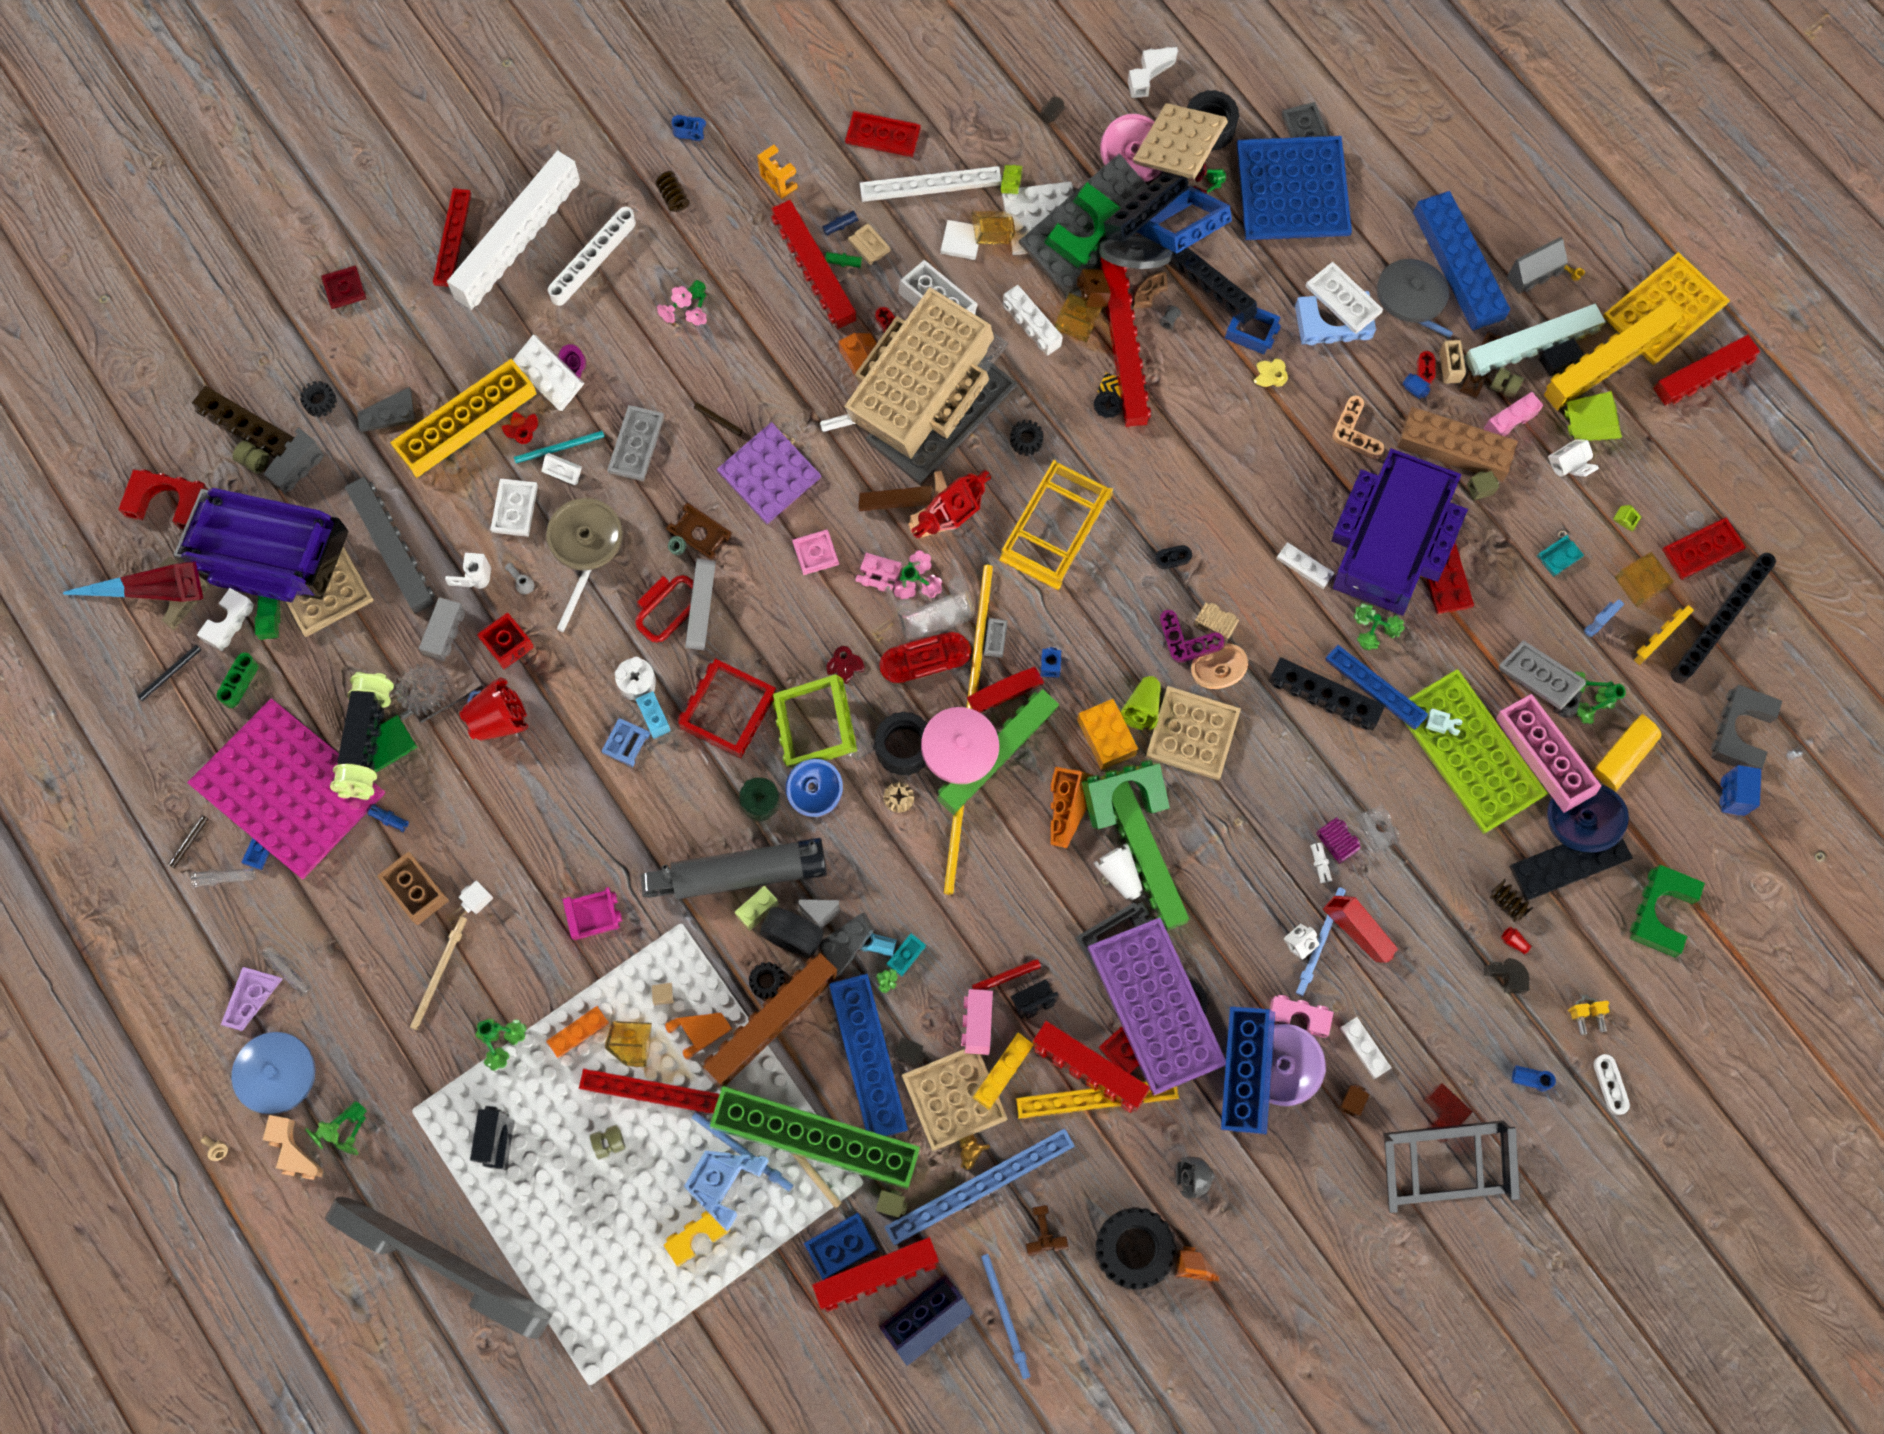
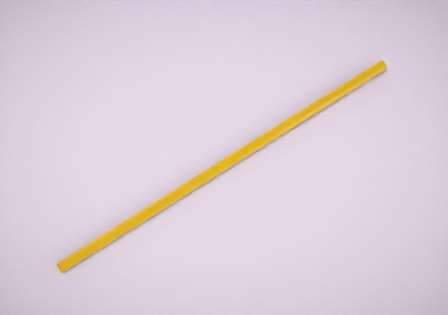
M984 565L968 696L978 692L993 571V566ZM967 700V706H966V708L972 709L971 706H970V704H969V702H968V700ZM964 805L955 813L952 820L944 894L953 895Z

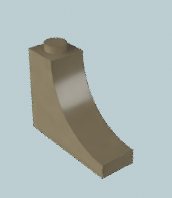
M169 556L159 567L178 562ZM199 577L204 595L210 586L204 579ZM199 600L186 602L170 601L169 608L162 621L174 631Z

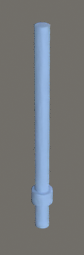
M1339 887L1335 896H1344L1346 890ZM1328 915L1317 939L1320 945L1313 950L1306 969L1302 971L1299 978L1301 981L1296 991L1298 996L1303 997L1308 983H1311L1314 975L1312 973L1333 924V920Z

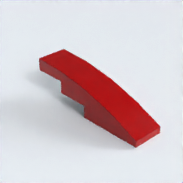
M1034 666L1000 680L966 698L973 710L982 713L991 707L995 708L1008 700L1012 701L1044 684V681Z

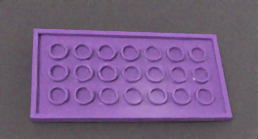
M1161 918L1087 947L1153 1096L1226 1066L1224 1055Z

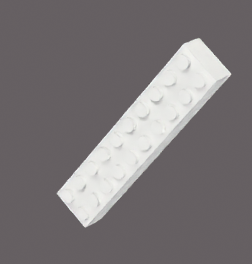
M557 150L447 281L456 301L472 310L481 302L486 292L492 289L496 280L503 276L507 267L513 264L517 255L524 251L527 243L535 238L537 231L545 226L547 219L568 198L573 188L575 189L578 186L580 178L574 160Z

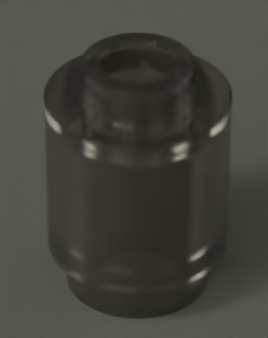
M1053 96L1042 107L1040 112L1041 118L1047 123L1054 121L1065 109L1064 101L1060 97Z

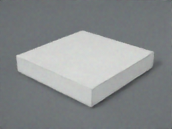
M947 220L941 254L976 260L982 226Z

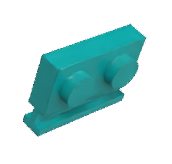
M1568 535L1536 556L1541 559L1542 564L1553 577L1584 556L1573 541L1571 542Z

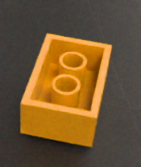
M1114 699L1078 713L1077 721L1101 770L1136 756L1138 747Z

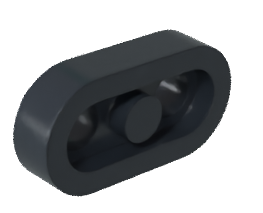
M1185 545L1159 550L1155 557V564L1161 569L1186 565L1192 558V551ZM1179 555H1184L1185 558L1182 559L1179 557ZM1164 558L1167 560V562L1164 563L1161 561V559Z

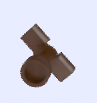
M1048 1205L1033 1207V1216L1038 1217L1041 1236L1037 1237L1038 1241L1026 1243L1028 1256L1042 1254V1251L1054 1249L1055 1252L1069 1249L1067 1236L1054 1238L1053 1234L1049 1235L1045 1215L1049 1214Z

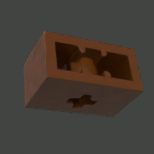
M1082 269L1080 276L1077 278V286L1080 288L1081 298L1084 299L1086 307H1107L1111 292L1103 270Z

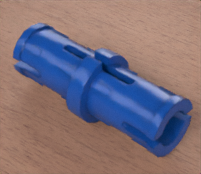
M375 804L371 806L373 810L369 809L368 811L369 816L382 821V824L385 826L390 825L401 832L406 830L403 828L404 826L408 827L409 821Z

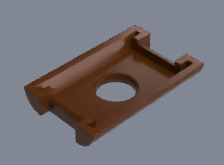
M687 502L682 508L685 514L676 525L670 523L666 530L675 536L682 537L688 545L712 560L716 557V549L724 540L728 542L732 532ZM702 527L707 531V535L703 540L693 538L692 532L695 528Z

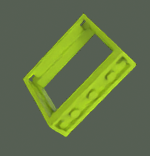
M835 674L773 694V708L777 713L776 725L780 729L781 734L779 741L784 750L783 761L787 767L793 769L797 764L808 759H822L826 761L858 751L843 678ZM831 687L842 744L795 758L785 700Z

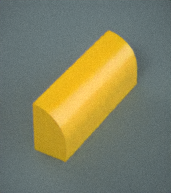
M1640 714L1593 769L1592 774L1616 792L1662 736L1660 729L1644 714Z

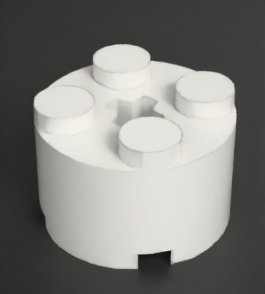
M633 657L622 662L615 671L617 686L626 699L636 700V698L652 691L654 692L656 677L651 665L647 661L639 657Z

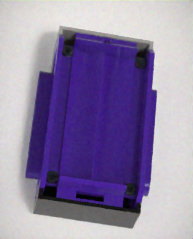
M217 488L201 489L173 556L180 563L196 561L198 573L208 575L207 582L217 587L231 588L235 591L290 603L294 601L296 595L322 600L349 531L339 518L331 517L320 510Z

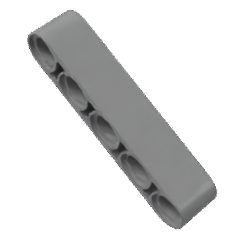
M696 559L685 648L703 651L705 649L716 561Z

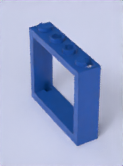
M1189 186L1185 192L1141 227L1137 233L1175 253H1179L1231 222L1230 205ZM1192 204L1210 213L1176 234L1158 225Z

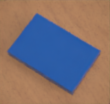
M859 1213L854 1214L804 1243L822 1280L835 1275L878 1250Z

